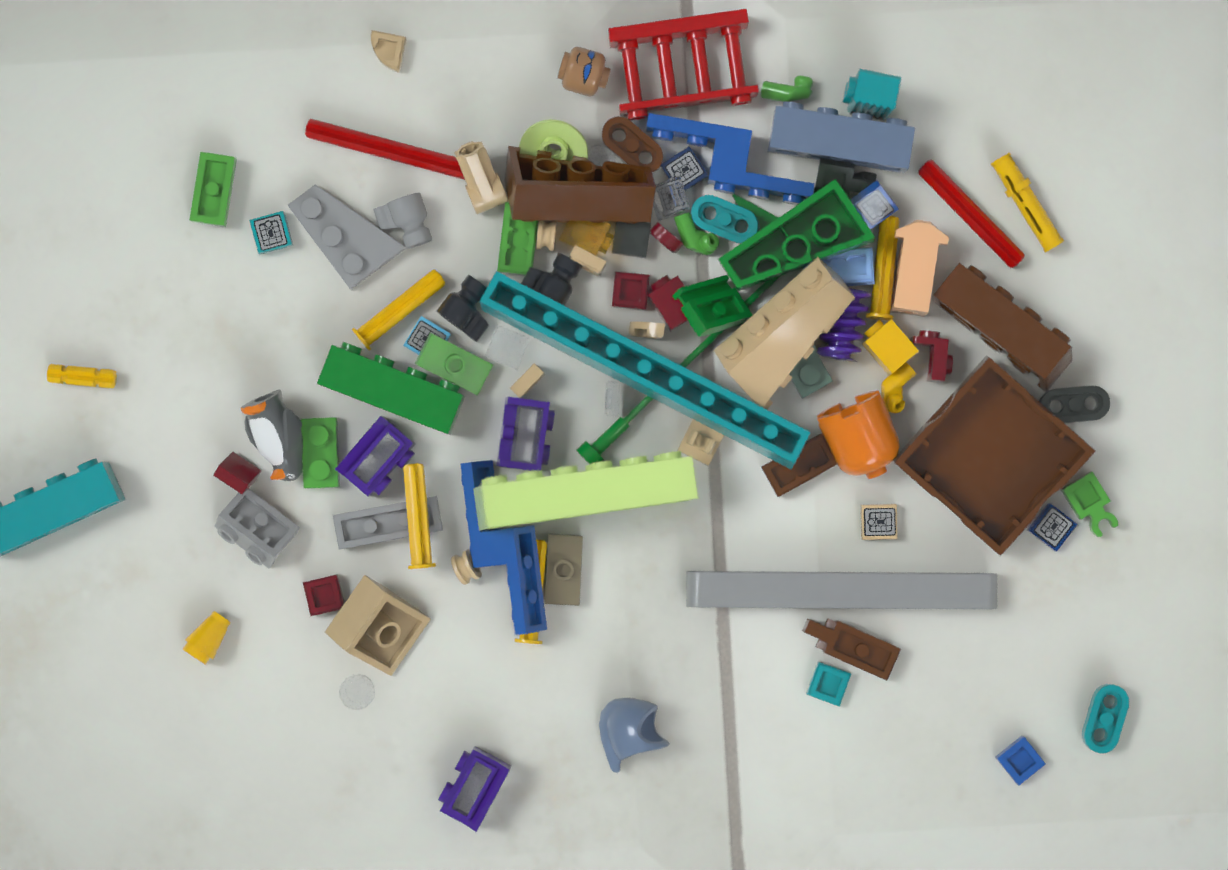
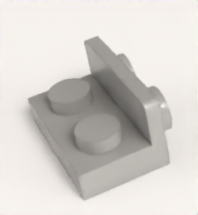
M250 489L243 495L238 492L219 514L215 524L218 534L230 544L236 543L245 550L246 556L257 565L263 564L267 568L274 564L277 556L298 533L300 528Z

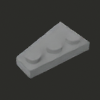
M316 184L288 204V207L350 289H353L406 249L405 246Z

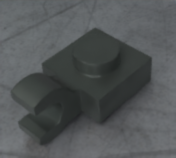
M820 158L814 193L836 179L849 198L850 191L860 193L874 183L877 174L872 172L854 173L855 163Z

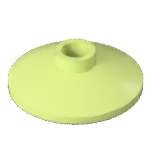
M552 119L539 121L530 126L520 140V154L537 156V151L540 150L552 152L551 158L571 161L573 156L585 157L588 160V146L583 135L574 126L564 121ZM549 144H557L561 149L554 150Z

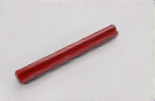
M309 119L307 122L305 135L310 139L465 180L459 163L454 156L315 119Z

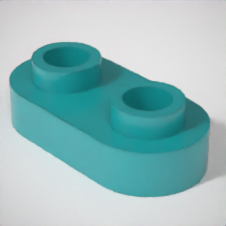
M704 195L698 198L692 206V219L698 227L735 243L741 244L759 231V221L753 212L719 197ZM709 207H714L716 209L715 218L707 220L705 210ZM741 220H746L748 223V229L744 233H739L736 229L737 223Z
M1104 684L1093 693L1082 729V740L1087 748L1096 753H1108L1118 744L1129 708V697L1121 687L1114 684ZM1107 695H1112L1115 702L1113 706L1107 708L1103 702L1104 698ZM1102 728L1105 732L1104 738L1096 741L1093 736L1096 729Z

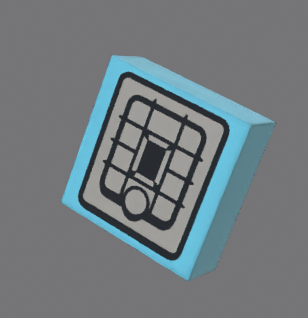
M421 316L403 346L419 355L430 333L446 341L449 340L452 334Z

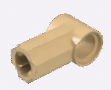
M471 141L461 145L454 153L467 185L465 187L476 214L509 202L498 173H494L491 160L482 141Z

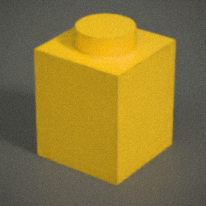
M879 319L864 332L868 338L862 345L888 375L893 374L919 351L892 319L885 324Z

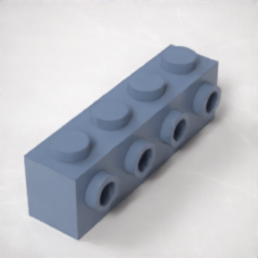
M783 102V106L776 105L768 152L817 160L825 158L855 163V166L905 173L909 169L915 127L907 126L906 120L887 118L886 123L872 121L873 116L865 113H852V117L838 115V110L827 107H818L817 112L803 110L804 105L796 102Z

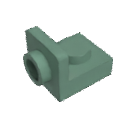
M813 345L814 351L807 360L802 357L789 374L793 377L791 381L802 399L833 382L816 352L815 345Z

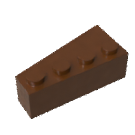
M508 146L504 181L512 220L524 222L555 220L562 223L569 221H590L593 223L613 221L629 224L651 222L656 185L650 167L605 161L602 166H598L586 160L585 157L573 156L571 161L551 158L552 152L538 150L537 156L520 154L521 147Z
M959 263L933 294L935 303L970 332H974L976 329L980 331L979 337L992 350L999 353L1005 350L1008 353L1007 359L1013 364L1012 366L1022 374L1032 372L1040 379L1037 386L1044 392H1047L1072 362V346L1068 344L1071 341L1070 338L1055 327L1049 330L1041 324V316L1031 308L1026 306L1022 310L1012 301L1015 298L1003 287L997 286L994 289L986 283L987 277L979 269L972 265L966 268Z

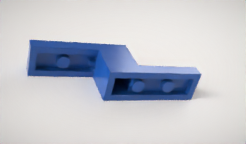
M652 113L648 115L646 132L653 133L652 138L673 141V136L686 138L687 144L698 147H707L708 142L714 143L707 183L714 185V191L734 194L735 189L749 191V197L765 200L769 199V195L783 197L782 202L792 205H798L813 195L815 183L746 172L753 130Z
M493 460L460 463L473 568L507 565V583L510 590L511 616L515 635L547 630L535 526L505 529L494 528L479 531L473 489L482 485L481 480L495 476Z

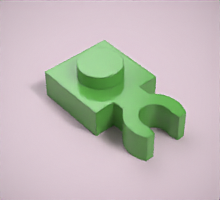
M1093 472L1085 474L1061 489V492L1079 520L1089 516V528L1096 537L1103 535L1098 527L1100 520H1108L1112 528L1118 526L1117 518L1112 513L1105 512L1103 506L1111 501Z

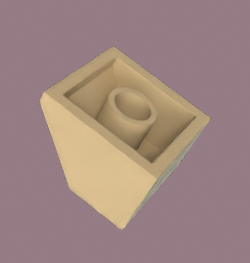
M364 575L325 633L347 653L392 676L431 619L385 586Z

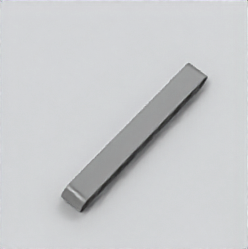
M687 571L686 607L997 609V574Z

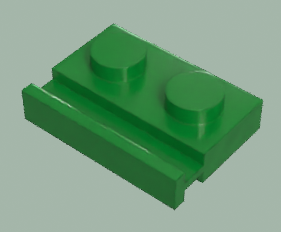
M728 275L681 287L672 295L675 300L679 299L683 304L681 310L698 337L742 325L753 316L736 288H731L727 283L729 280Z

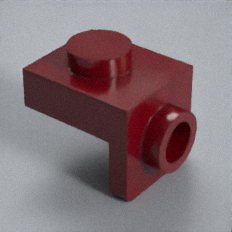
M920 330L919 336L911 337L910 341L916 346L930 347L927 381L944 382L946 375H951L953 367V355L948 354L949 339L940 338V332Z

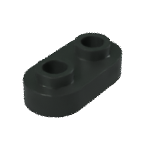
M1094 385L1051 389L1045 392L1039 400L1041 404L1064 423L1098 420L1103 418L1110 408L1108 393L1103 388ZM1087 397H1092L1096 401V406L1093 410L1085 407ZM1053 400H1058L1061 403V410L1058 413H1054L1050 409V403Z

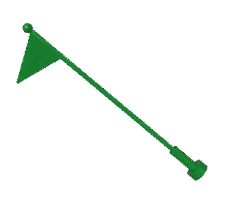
M733 194L732 197L738 206L756 215L759 221V231L778 218L742 197ZM779 277L764 282L744 301L747 307L758 299ZM724 330L710 334L679 365L686 368ZM646 396L625 418H618L592 445L585 441L576 451L589 465L605 461L601 454L630 427L628 423L653 398Z

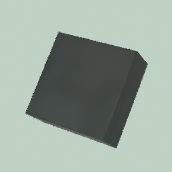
M616 222L612 253L646 258L651 223L638 222L629 224Z

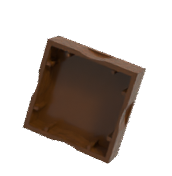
M986 355L897 454L893 461L931 496L936 497L961 519L965 526L1001 556L1034 520L1045 501L1062 489L1096 451Z

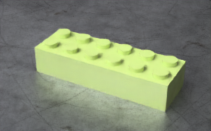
M681 451L653 456V462H647V456H639L619 461L620 466L617 467L612 466V461H603L585 465L586 471L578 472L577 465L556 468L551 470V476L543 477L542 470L516 475V481L508 482L507 475L485 478L481 480V486L473 489L479 531L698 499L692 456L682 457Z

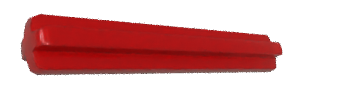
M928 160L918 170V174L1010 268L1016 267L1024 259V253L933 160Z

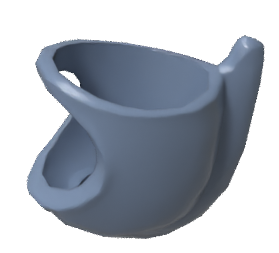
M619 698L610 701L601 711L599 721L601 741L610 768L614 773L620 772L621 761L632 755L669 746V742L662 738L655 728L654 723L658 709L656 704L635 698Z

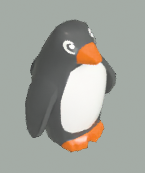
M279 389L248 402L241 407V411L247 415L244 422L245 431L250 442L273 466L271 480L294 481L302 474L303 469L302 422L293 411L285 406L281 390Z

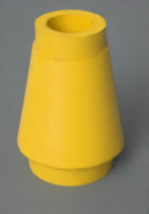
M213 611L185 639L187 643L183 650L206 665L210 658L214 660L231 622Z

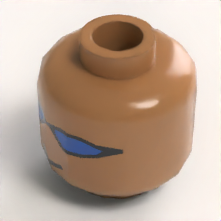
M576 46L570 53L564 52L557 78L562 79L564 89L591 97L596 94L598 87L606 88L611 69L605 67L606 60L603 54Z

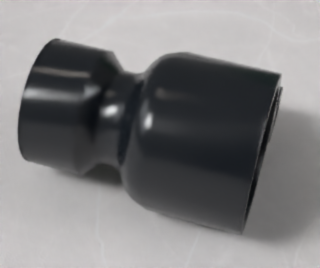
M558 253L553 262L554 269L552 272L548 273L530 267L521 284L565 306L573 291L570 281L578 276L583 266L571 260L570 257Z
M468 274L461 283V290L450 293L436 312L477 342L489 327L487 321L476 308L477 302L481 300L487 287Z

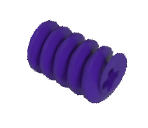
M850 289L855 298L832 326L830 332L819 335V339L828 344V346L819 347L816 352L830 359L858 362L851 358V354L860 353L862 349L854 345L853 340L864 339V335L856 331L855 327L866 325L867 321L857 315L869 309V307L860 303V299L871 297V293Z

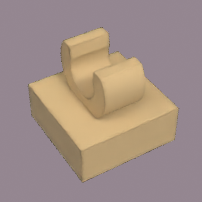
M693 419L677 451H681V453L689 457L692 456L693 459L709 466L724 435Z

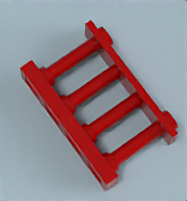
M747 9L608 28L610 48L618 47V52H622L629 103L619 104L620 116H627L629 120H640L648 118V112L731 101L732 106L752 103L751 98L757 97L759 89L758 85L746 86L739 40L742 29H747L749 24ZM721 33V37H725L732 88L711 90L704 41L707 39V34ZM687 38V42H691L698 93L677 96L670 49L673 39ZM652 42V46L656 47L663 98L643 101L636 50L639 48L638 44Z

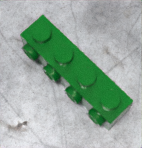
M342 342L341 347L331 345L317 381L318 385L451 435L465 399L464 395L458 393L460 386L442 379L439 385L425 381L428 374L411 367L407 368L406 373L393 368L395 361L375 354L373 360L360 355L362 352L361 348L346 342Z

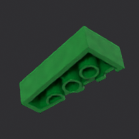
M835 179L724 254L718 261L737 290L741 291L807 267L817 257L823 261L875 241V236Z

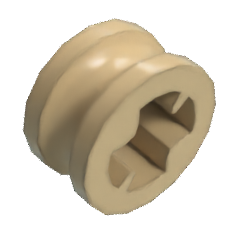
M539 220L536 250L548 247L549 251H554L557 221L552 220L551 223H546L544 220Z
M469 549L463 551L461 557L459 555L451 557L453 570L462 584L470 583L472 577L474 579L482 577L481 568H473Z

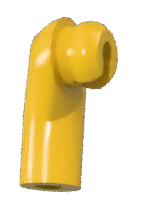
M907 362L885 378L881 384V397L884 398L888 412L894 414L904 410L903 386L916 375L913 368Z

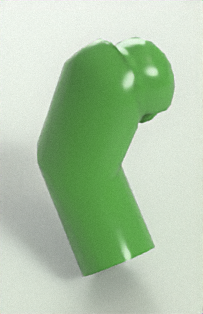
M798 75L794 79V86L764 81L761 97L781 102L808 99L813 92L811 90L813 80L810 77Z
M690 212L674 217L685 248L702 255L712 254L717 250L719 238L714 233H706L696 229Z

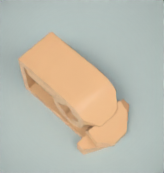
M915 220L895 231L894 238L902 239L903 242L900 245L890 312L924 317L929 312L939 245L947 246L949 237L941 232L932 222Z

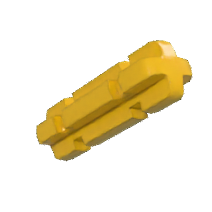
M50 364L47 369V381L50 383L63 384L66 382L69 385L90 387L99 385L101 388L111 389L115 388L117 373L111 369H100L98 371V368L69 365L65 368V365Z

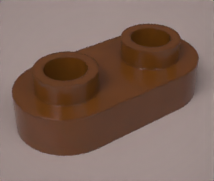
M617 116L609 119L604 124L602 129L603 143L625 164L650 167L652 174L659 170L663 161L661 147L632 121L625 117ZM616 130L625 132L626 138L623 141L618 142L613 139L612 135ZM647 152L651 154L652 161L649 164H642L639 161L641 153Z

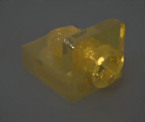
M569 221L566 223L559 241L572 248L576 245L598 257L600 252L607 253L615 235L609 233L611 224L607 222Z

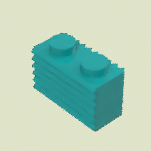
M859 69L856 76H850L849 81L846 82L842 103L848 104L847 111L849 114L852 112L865 113L875 116L876 119L881 117L884 121L896 108L901 77Z

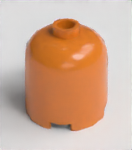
M879 390L855 396L857 403L844 409L838 403L817 415L819 428L837 465L849 475L860 476L866 474L868 479L878 477L887 472L885 466L891 463L899 452V439L884 398L881 397Z

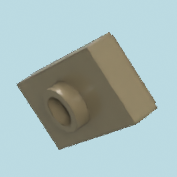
M548 534L545 604L580 606L583 536Z

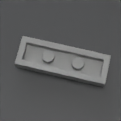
M437 496L428 497L430 533L442 531L443 527ZM406 502L333 515L339 550L409 537Z

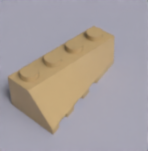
M817 257L722 342L714 352L728 374L757 405L768 410L773 403L769 399L780 386L785 388L793 378L789 375L802 357L807 360L814 351L813 345L815 340L821 333H828L855 296L840 275Z

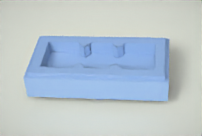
M872 247L853 249L823 260L825 264L840 275L847 286L875 284Z

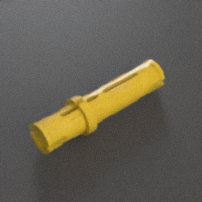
M1008 152L992 162L990 165L994 168L1007 189L1005 191L1008 198L1012 197L1043 247V251L1047 252L1061 244L1064 239L1061 238L1045 209L1029 186L1032 183L1029 177L1024 178L1011 157V153Z

